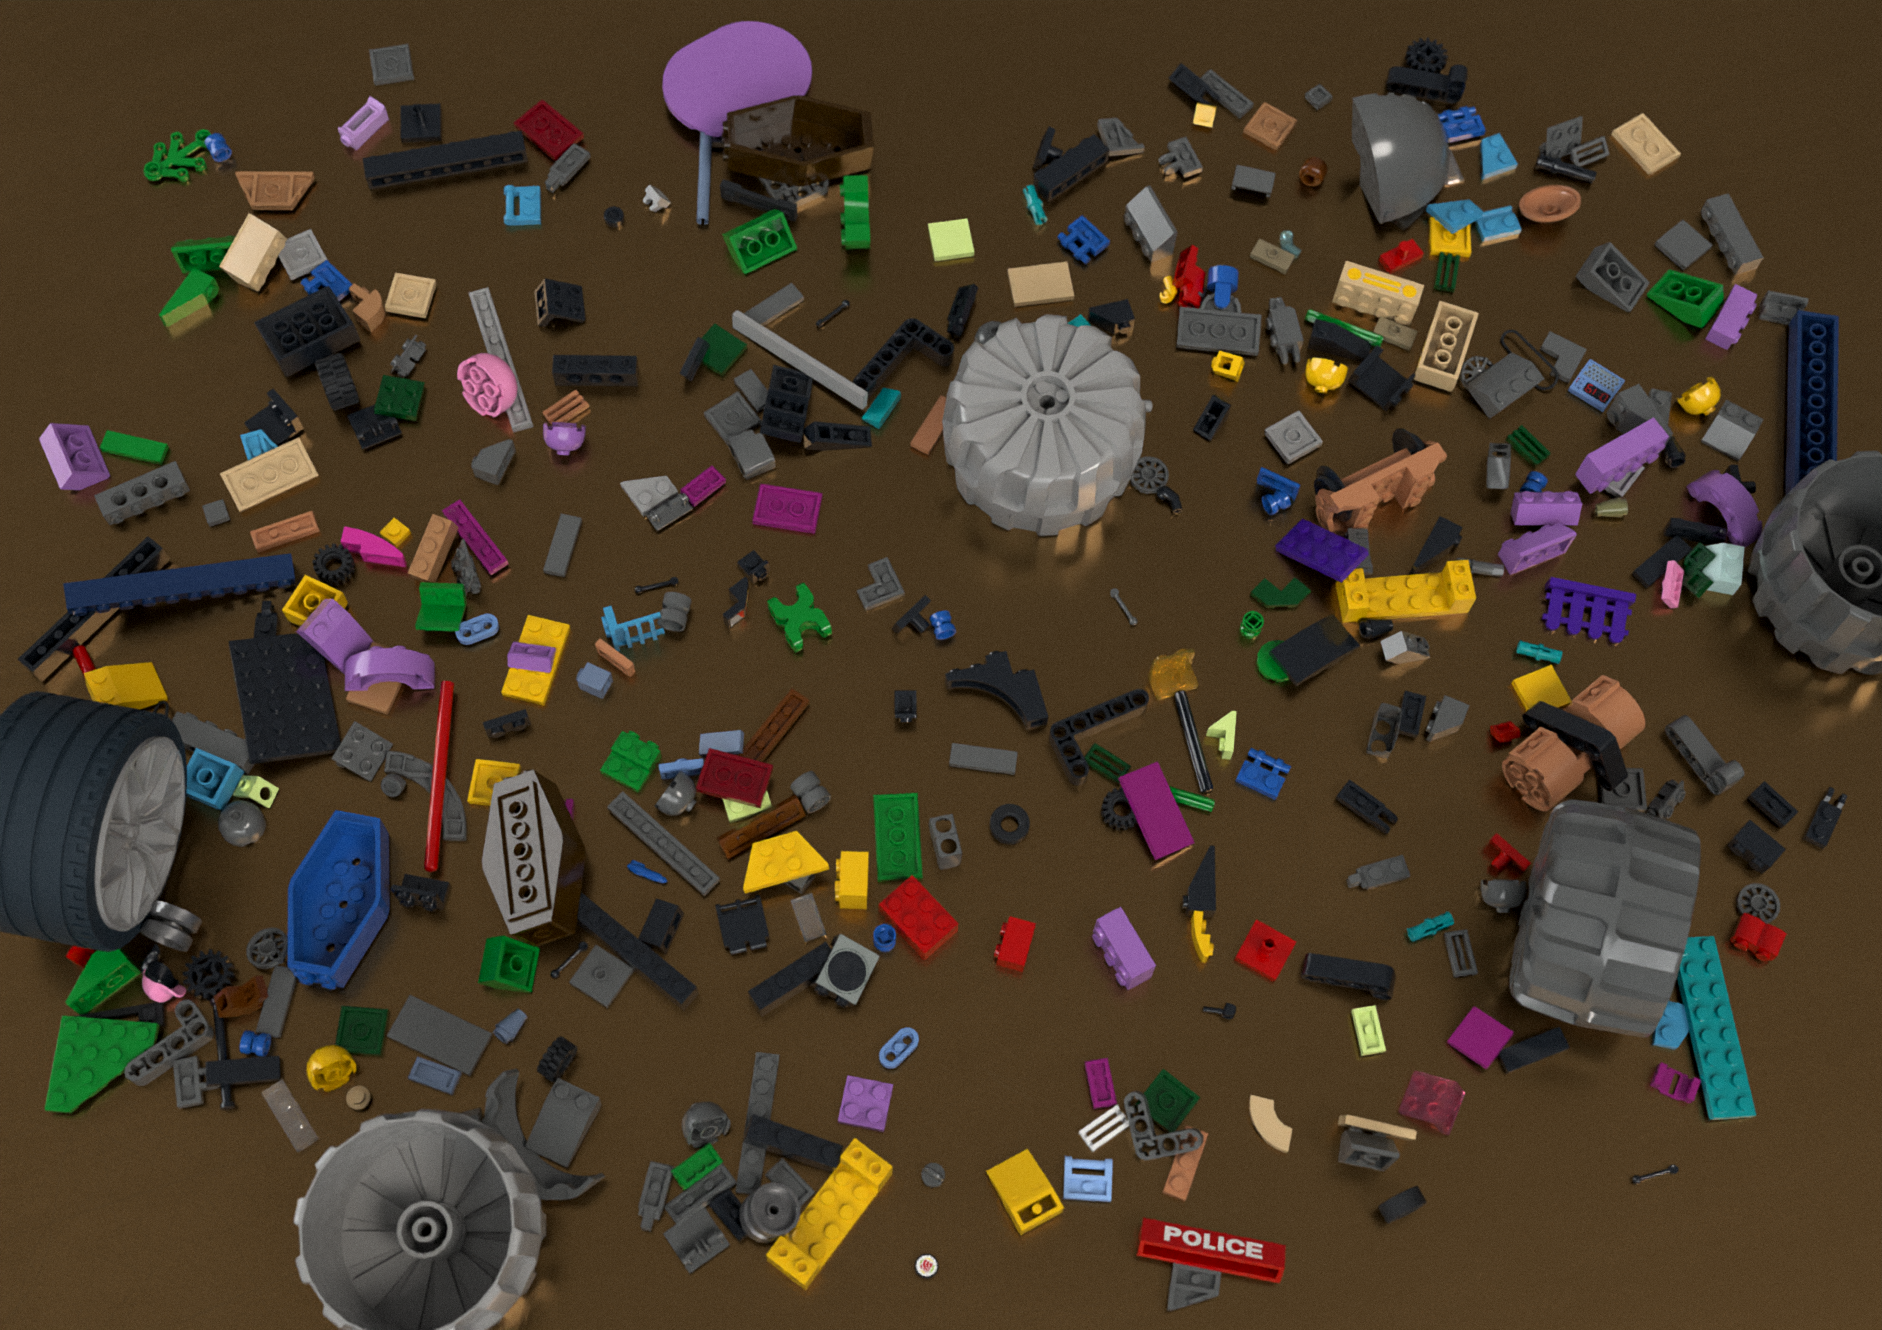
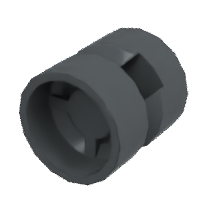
M677 592L665 593L662 602L663 609L660 611L661 618H658L657 621L658 625L670 631H683L687 622L686 614H688L692 603L691 599Z
M809 771L799 776L790 786L793 793L798 798H802L801 803L807 813L819 810L831 799L828 790L820 786L821 781L814 771Z

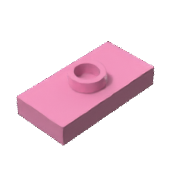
M1676 561L1667 562L1665 579L1662 581L1663 591L1661 599L1669 608H1678L1684 570Z

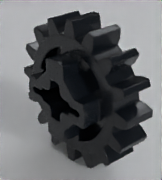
M1428 37L1426 41L1419 38L1418 43L1413 41L1412 45H1409L1405 55V59H1407L1406 65H1411L1410 69L1440 74L1441 70L1445 69L1448 60L1446 55L1447 49H1442L1443 44L1437 45L1436 39L1431 42Z
M209 949L207 955L200 951V957L191 956L194 961L192 964H185L189 970L182 973L184 977L188 978L183 981V984L189 987L187 989L189 993H195L194 996L197 999L203 996L206 1001H209L211 995L215 996L226 986H233L230 979L236 977L231 972L235 969V966L230 963L231 959L228 956H224L221 951H218L216 955L212 949ZM221 965L223 966V969H224V975H221V972H220L221 969H222ZM195 974H196L197 977H198L196 983H195Z

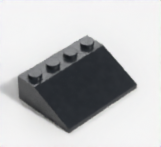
M329 286L254 322L285 377L316 363V360L328 357L361 340L352 320Z

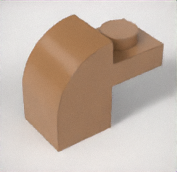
M354 283L349 288L353 300L359 305L352 312L356 322L372 332L382 323L386 311L382 298L376 289L370 293L365 287L360 288Z

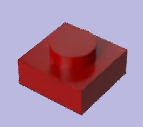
M1511 721L1490 726L1491 735L1499 742H1510L1512 739L1520 737V729Z

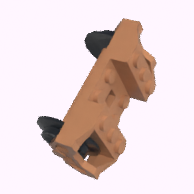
M1398 428L1393 432L1392 436L1395 454L1354 474L1340 479L1328 466H1320L1317 469L1316 479L1314 480L1317 506L1315 510L1320 527L1337 535H1345L1348 528L1367 529L1377 504L1382 501L1388 502L1393 497L1396 498L1402 509L1408 506H1416L1421 502V498L1427 488L1434 484V471L1439 463L1445 461L1447 454L1438 442L1421 440L1414 433Z

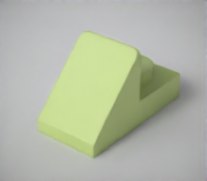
M1231 711L1210 726L1206 734L1209 737L1220 738L1218 750L1222 751V759L1230 760L1233 754L1237 711Z

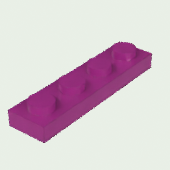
M460 499L442 510L446 519L453 521L459 527L457 533L465 540L466 545L490 576L508 565L507 559Z

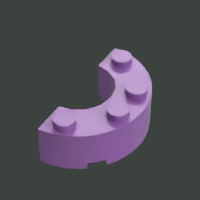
M1712 470L1686 486L1690 495L1696 498L1699 503L1701 501H1709L1720 510L1726 520L1728 529L1726 535L1732 545L1745 548L1759 539L1762 533V521H1758L1756 515L1759 512L1758 507L1746 488L1728 473L1720 474L1719 470Z
M373 646L370 647V650L350 656L346 661L345 691H366L373 684L388 681L405 683L412 689H435V664L429 655L407 650L404 646H394L393 648Z

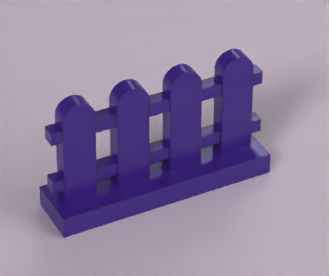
M1551 577L1546 582L1545 591H1550V593H1546L1545 599H1548L1549 603L1547 614H1542V620H1546L1545 627L1549 631H1555L1560 623L1566 624V630L1570 635H1576L1580 632L1581 628L1588 629L1589 638L1596 640L1602 635V632L1609 633V640L1613 644L1620 643L1624 636H1628L1629 630H1625L1626 618L1632 613V610L1628 609V607L1635 603L1636 594ZM1563 603L1570 604L1568 618L1561 617ZM1584 607L1591 608L1589 622L1582 621ZM1605 611L1612 612L1610 627L1603 625Z

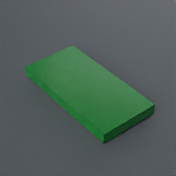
M918 793L873 795L877 881H906L911 875L917 880H923Z

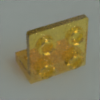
M1186 648L1180 649L1173 655H1160L1154 659L1148 679L1157 700L1173 696L1177 691H1189L1198 688L1199 684L1191 667L1195 654L1193 648L1189 650Z

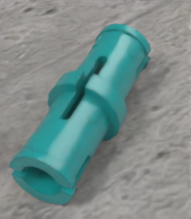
M1033 185L1026 186L1028 192L1024 188L1023 194L1028 203L1027 208L1031 211L1035 224L1042 225V219L1045 223L1047 222V217L1042 208L1043 202L1038 198Z
M1519 640L1516 648L1517 654L1534 657L1537 661L1542 659L1556 664L1560 663L1563 653L1561 650L1544 647V644L1539 643L1536 645Z
M1447 911L1432 919L1426 918L1423 923L1408 928L1407 934L1410 940L1415 942L1425 936L1436 935L1437 931L1454 925V919L1450 912Z

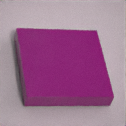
M1474 1006L1448 1039V1044L1487 1070L1513 1036V1031Z

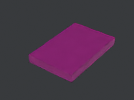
M760 483L752 523L815 534L823 493Z

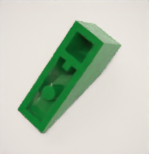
M193 268L159 313L164 326L169 327L209 304L212 298L216 297L220 289L215 278Z

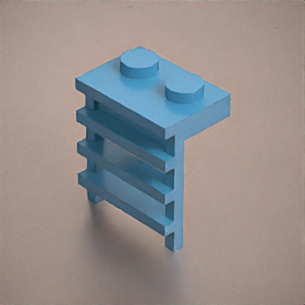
M612 606L603 608L605 616L601 617L605 634L607 638H612L614 648L617 651H620L619 647L628 645V648H631L632 643L637 641L644 644V639L650 637L653 638V641L657 640V635L665 633L663 628L655 630L653 620L661 618L660 612L617 625ZM649 622L651 632L643 634L641 623ZM636 625L638 635L630 638L628 627Z

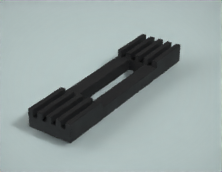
M722 180L720 192L721 197L725 200L734 201L764 212L777 209L783 212L787 221L795 222L798 216L797 204L780 198L775 200L742 189V186Z
M163 1002L75 1016L110 1019L138 1014L139 1021L136 1022L158 1023L159 1027L165 1026Z

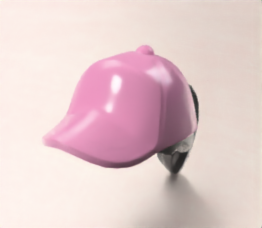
M155 944L141 963L142 987L145 994L150 999L159 1003L166 1002L173 996L183 997L186 994V988L179 985V980L173 977L170 969L158 961L160 949Z

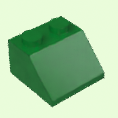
M504 935L486 938L478 983L500 990L531 993L540 948Z

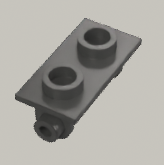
M417 335L412 340L409 338L406 340L401 348L404 350L401 356L397 354L390 363L393 366L390 371L391 374L396 370L399 377L404 378L408 376L415 366V363L409 360L410 357L418 361L426 351L425 343L415 341Z
M679 493L646 514V517L655 529L659 531L693 508L688 503L689 499L686 494Z
M1672 779L1667 781L1658 792V796L1664 799L1655 797L1647 807V814L1664 820L1669 819L1673 814L1676 804L1681 803L1685 797L1684 781L1681 780L1679 784Z

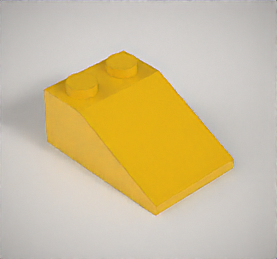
M152 662L105 666L84 673L86 686L93 701L143 709L160 701L168 700Z

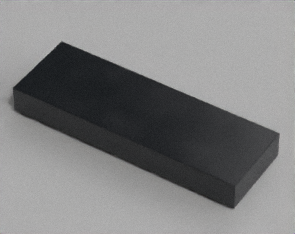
M1676 535L1636 568L1632 575L1648 588L1666 573L1668 561H1676L1678 563L1692 551V548Z
M1560 1027L1504 1048L1497 1056L1506 1074L1566 1051L1570 1047Z
M279 1056L206 1061V1087L280 1081Z

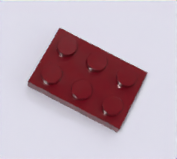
M543 99L514 122V127L518 131H522L525 137L555 162L573 143L577 144L584 138L582 131Z
M709 748L696 786V792L761 809L774 766Z

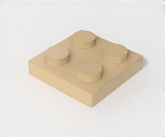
M395 273L385 304L386 312L426 318L435 291L436 280Z

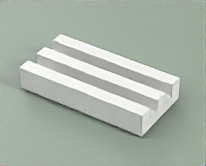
M1118 1105L1079 1131V1134L1092 1152L1129 1127V1122L1119 1110ZM1113 1114L1117 1115V1117H1115L1113 1120H1111L1103 1127L1095 1131L1090 1136L1086 1135V1133H1088L1090 1130H1092L1100 1123L1108 1119ZM1119 1121L1123 1123L1095 1144L1091 1142Z

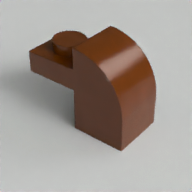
M254 976L243 986L225 987L214 996L219 1018L242 1016L262 1008L263 1001L269 997L263 976Z

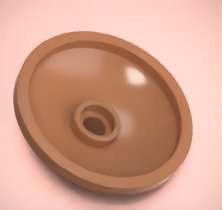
M1543 186L1526 193L1519 202L1520 212L1532 221L1552 223L1573 215L1581 205V197L1575 189L1567 186Z

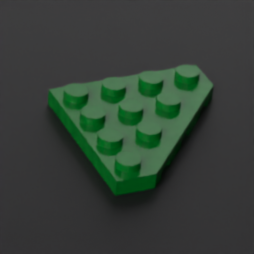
M62 1015L44 1110L61 1113H72L79 1108L80 1104L101 1091L111 1080L123 1074L129 1062L156 1045L159 1024Z

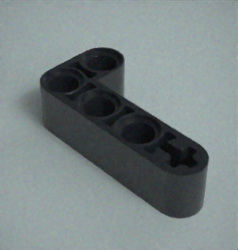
M1457 64L1450 68L1448 75L1395 66L1388 70L1386 89L1389 92L1402 95L1406 94L1413 97L1457 103L1461 100L1466 88L1468 69L1464 65Z
M1307 953L1304 958L1301 978L1311 982L1368 990L1375 998L1391 1000L1396 974L1391 966Z

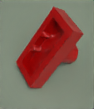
M1411 239L1400 242L1399 246L1380 255L1378 260L1387 272L1392 274L1421 259L1424 253L1416 242Z
M1496 833L1490 839L1489 843L1500 852L1491 862L1492 867L1501 873L1510 862L1522 872L1530 866L1531 862Z

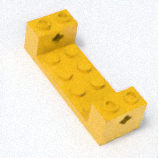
M1468 560L1447 561L1442 572L1377 578H1365L1363 568L1355 569L1342 583L1337 581L1335 584L1342 623L1361 622L1365 618L1398 619L1468 613L1476 600Z
M854 1138L840 1156V1164L800 1215L796 1227L784 1237L780 1236L766 1254L767 1261L806 1290L893 1174V1166Z

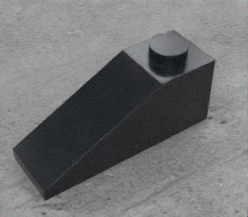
M1315 319L1307 348L1363 362L1369 355L1372 344L1335 323Z
M814 421L803 429L805 449L827 451L872 447L870 426Z
M1440 516L1409 575L1419 573L1449 554L1453 546L1457 548L1463 537L1459 535L1463 527Z
M1215 846L1209 847L1186 895L1182 896V909H1186V916H1192L1194 911H1202L1203 917H1213L1216 912Z

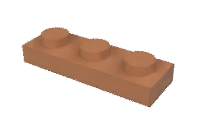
M1186 1125V1126H1185V1129L1193 1128V1127H1190V1126H1187V1125ZM1201 1131L1204 1141L1198 1149L1175 1155L1162 1193L1184 1202L1186 1201L1208 1133ZM1190 1133L1188 1138L1182 1139L1181 1149H1183L1182 1144L1186 1142H1191L1194 1146V1142L1198 1140L1197 1136L1193 1137L1192 1133Z

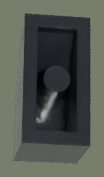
M1128 299L1090 307L1088 311V322L1112 334H1125L1134 328L1135 317Z

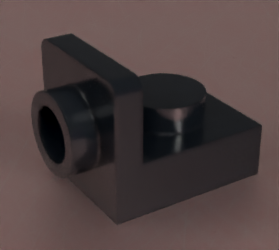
M755 550L737 561V566L752 583H755L757 580H763L770 572L769 562L767 560L763 561Z

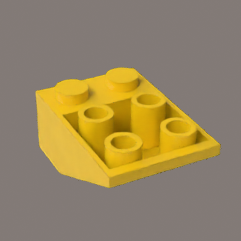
M1028 1149L986 1171L1020 1236L1063 1212L1064 1207L1056 1192Z

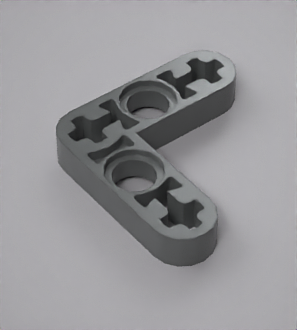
M759 177L772 199H784L797 204V207L817 199L829 191L828 179L807 186H792L788 188L785 183ZM774 183H778L781 185V187L776 190L772 189L770 186ZM801 190H805L808 193L804 197L797 195Z
M1133 1091L1125 1097L1124 1106L1136 1154L1140 1159L1151 1160L1190 1152L1198 1149L1203 1144V1134L1196 1128L1156 1135L1146 1096L1140 1091ZM1133 1096L1141 1100L1138 1110L1139 1112L1144 1110V1114L1133 1117V1113L1137 1112L1136 1106L1130 1103L1134 1099ZM1137 1119L1146 1121L1147 1130L1145 1132H1140L1136 1129L1135 1123ZM1190 1133H1192L1193 1137L1197 1136L1198 1140L1194 1142V1146L1191 1142H1186L1182 1144L1183 1149H1181L1182 1139L1188 1138ZM1167 1137L1175 1141L1176 1146L1172 1151L1167 1150L1163 1145L1164 1139ZM1156 1139H1158L1157 1149L1151 1150L1149 1155L1146 1151H1142L1145 1143H1147V1146H1153L1157 1144Z

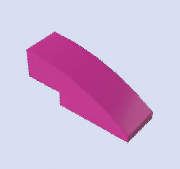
M344 526L341 544L349 552L360 553L364 562L407 566L404 555L384 539L369 532Z

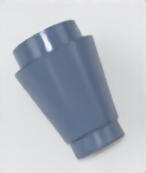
M516 1009L495 1025L494 1035L505 1044L513 1041L527 1019L526 1014L520 1009Z

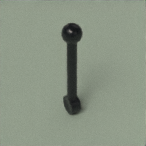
M843 300L839 307L823 319H819L816 325L819 328L822 327L828 319L844 307H849L850 302Z
M672 577L669 581L643 587L637 585L634 591L640 594L644 590L662 586H677L679 581L677 577Z
M584 941L580 942L579 948L557 969L551 971V977L558 978L560 972L581 951L584 952L588 949V944Z
M1672 1164L1668 1169L1643 1176L1634 1175L1632 1181L1634 1184H1640L1643 1180L1670 1173L1674 1175L1679 1169L1676 1165Z

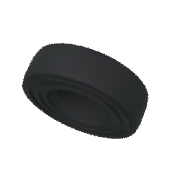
M1004 804L998 807L991 815V833L1001 843L1016 844L1022 841L1029 832L1030 820L1028 814L1018 805ZM1011 816L1018 821V828L1015 831L1007 832L1002 828L1001 821L1005 817Z

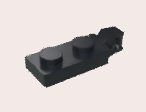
M975 284L959 287L947 318L949 321L947 332L954 338L960 337L964 331L963 325H965L970 315V310L978 290Z
M1671 517L1664 528V535L1669 537L1678 535L1681 539L1703 544L1707 541L1724 543L1726 540V529L1701 522Z
M263 601L262 613H257L255 618L254 638L276 636L279 632L278 614L274 613L272 601Z

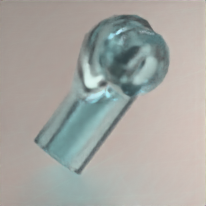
M1285 230L1280 235L1281 249L1295 255V258H1297L1302 250L1293 245V232Z

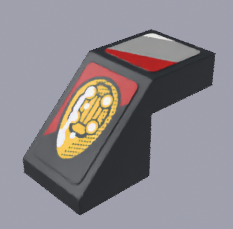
M746 577L729 588L730 599L735 603L734 606L723 613L724 624L729 629L746 616L749 595V583Z

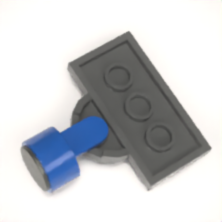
M1215 265L1208 270L1207 289L1214 293L1207 295L1203 300L1201 309L1180 307L1176 348L1258 356L1261 315L1241 313V305L1238 299L1230 294L1238 289L1239 271L1235 267L1230 265Z

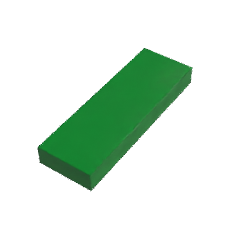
M109 430L106 431L100 445L102 452L162 465L169 449L166 443Z

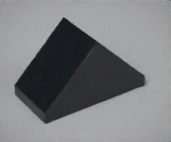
M1213 394L1193 430L1208 440H1212L1228 419L1231 404Z

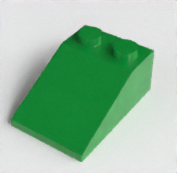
M1670 269L1647 293V297L1684 323L1703 328L1724 304L1722 284Z
M122 948L111 952L97 950L91 955L68 996L66 1004L79 1015L88 1014L138 976L141 971Z

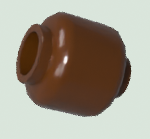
M1318 157L1306 159L1299 170L1300 180L1307 186L1315 187L1320 185L1327 174V164Z

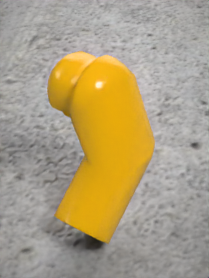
M1167 276L1163 279L1166 289L1159 295L1163 303L1172 302L1178 293L1177 288L1172 285L1173 277Z

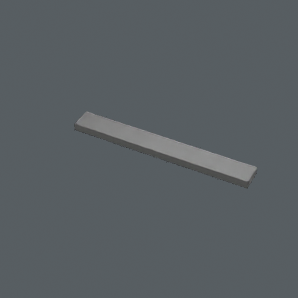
M489 288L469 292L487 352L504 360L513 371L517 381L516 399L512 406L506 410L513 433L531 428L533 423Z
M736 310L732 314L734 329L863 410L867 406V391L742 312Z

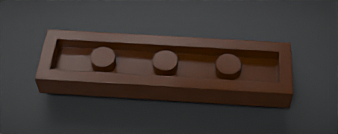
M792 688L743 748V754L738 755L763 762L810 704L809 699Z
M794 794L717 837V840L725 857L729 859L751 847L753 843L767 838L806 815L798 797Z

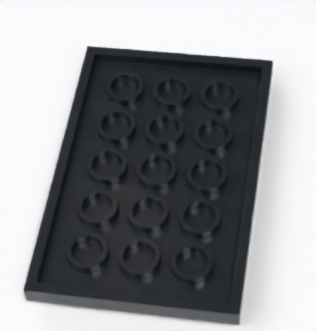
M298 633L228 641L249 763L257 764L335 753L341 742L324 656Z

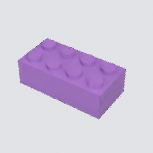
M1652 418L1589 453L1575 475L1590 494L1596 490L1600 492L1607 488L1612 481L1618 482L1623 479L1626 473L1630 471L1634 473L1643 466L1642 464L1646 462L1650 464L1659 457L1658 453L1665 448V442L1669 436L1655 418Z

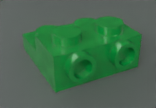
M622 731L611 747V753L600 769V772L639 793L662 757L661 751L658 750L659 746L652 741L645 743L639 740L640 736L637 733Z

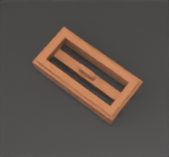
M574 390L543 411L542 414L551 426L552 422H554L553 420L562 414L564 416L555 422L567 423L589 408V404L584 401V398L579 395L577 390ZM580 403L579 406L570 411L571 408Z
M602 639L595 643L597 653L627 676L631 677L635 673L632 661Z

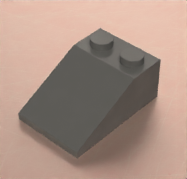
M1610 242L1595 247L1575 276L1589 291L1626 312H1631L1650 283Z
M1640 384L1619 392L1606 413L1608 420L1623 434L1655 418L1669 436L1665 445L1673 435V432Z
M557 1078L544 1102L525 1148L568 1168L602 1106L600 1098Z
M1349 1128V1130H1345L1341 1135L1338 1162L1384 1172L1399 1159L1400 1153L1393 1139L1386 1138L1385 1134L1372 1133V1135L1364 1134L1361 1129Z

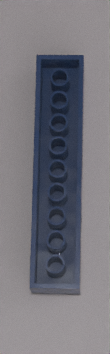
M1798 310L1789 322L1785 496L1814 468L1830 459L1837 461L1839 316Z

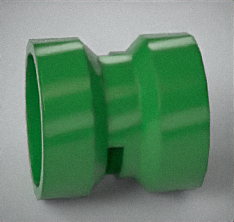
M1257 611L1247 612L1240 624L1242 636L1247 639L1258 637L1264 625L1263 616Z

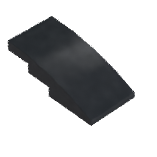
M773 365L760 428L761 434L801 443L813 378L801 371Z
M1331 614L1288 638L1270 650L1269 655L1297 687L1324 669L1328 670L1358 649L1360 645L1335 615Z

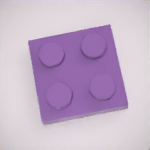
M847 1075L838 1123L884 1132L893 1084Z

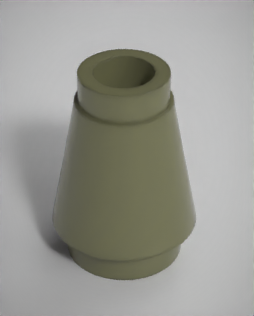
M1617 497L1595 504L1596 516L1622 518L1623 515L1628 514L1626 498L1621 499Z

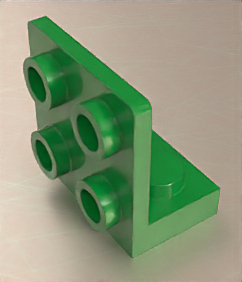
M421 582L419 591L422 605L415 624L416 630L459 631L467 605L464 584Z

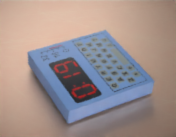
M1590 359L1568 391L1601 412H1604L1625 380Z

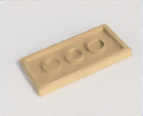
M296 438L220 473L239 512L245 511L319 476L300 438Z

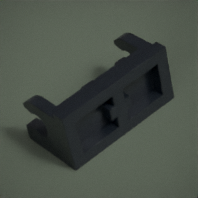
M656 898L638 939L650 949L667 954L684 916V912L678 905Z

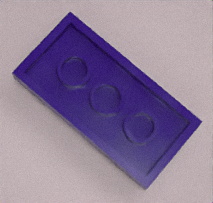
M1303 518L1275 545L1277 552L1341 583L1369 555L1368 549Z

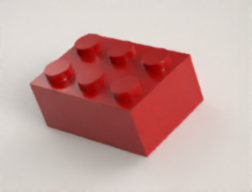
M913 875L878 904V912L924 961L958 932L959 923Z

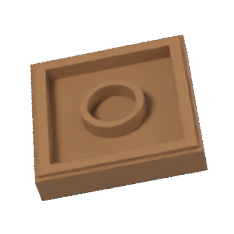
M1264 102L1246 125L1243 132L1277 151L1296 126L1298 120Z

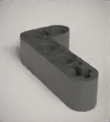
M1683 715L1665 726L1668 738L1714 795H1720L1744 777L1742 766L1735 760L1725 763L1688 716Z
M182 1000L176 1005L175 1014L182 1024L181 1028L127 1064L125 1076L135 1085H147L172 1068L174 1060L188 1057L212 1040L214 1029L202 1010L194 1002ZM193 1008L192 1014L184 1017L185 1011ZM205 1026V1031L201 1035L196 1036L197 1030ZM184 1040V1046L176 1050L177 1043ZM164 1054L163 1060L160 1063L155 1064L156 1058L159 1055Z

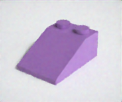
M324 599L296 631L344 675L345 663L349 657L367 651L371 643L374 642L355 619L334 599Z

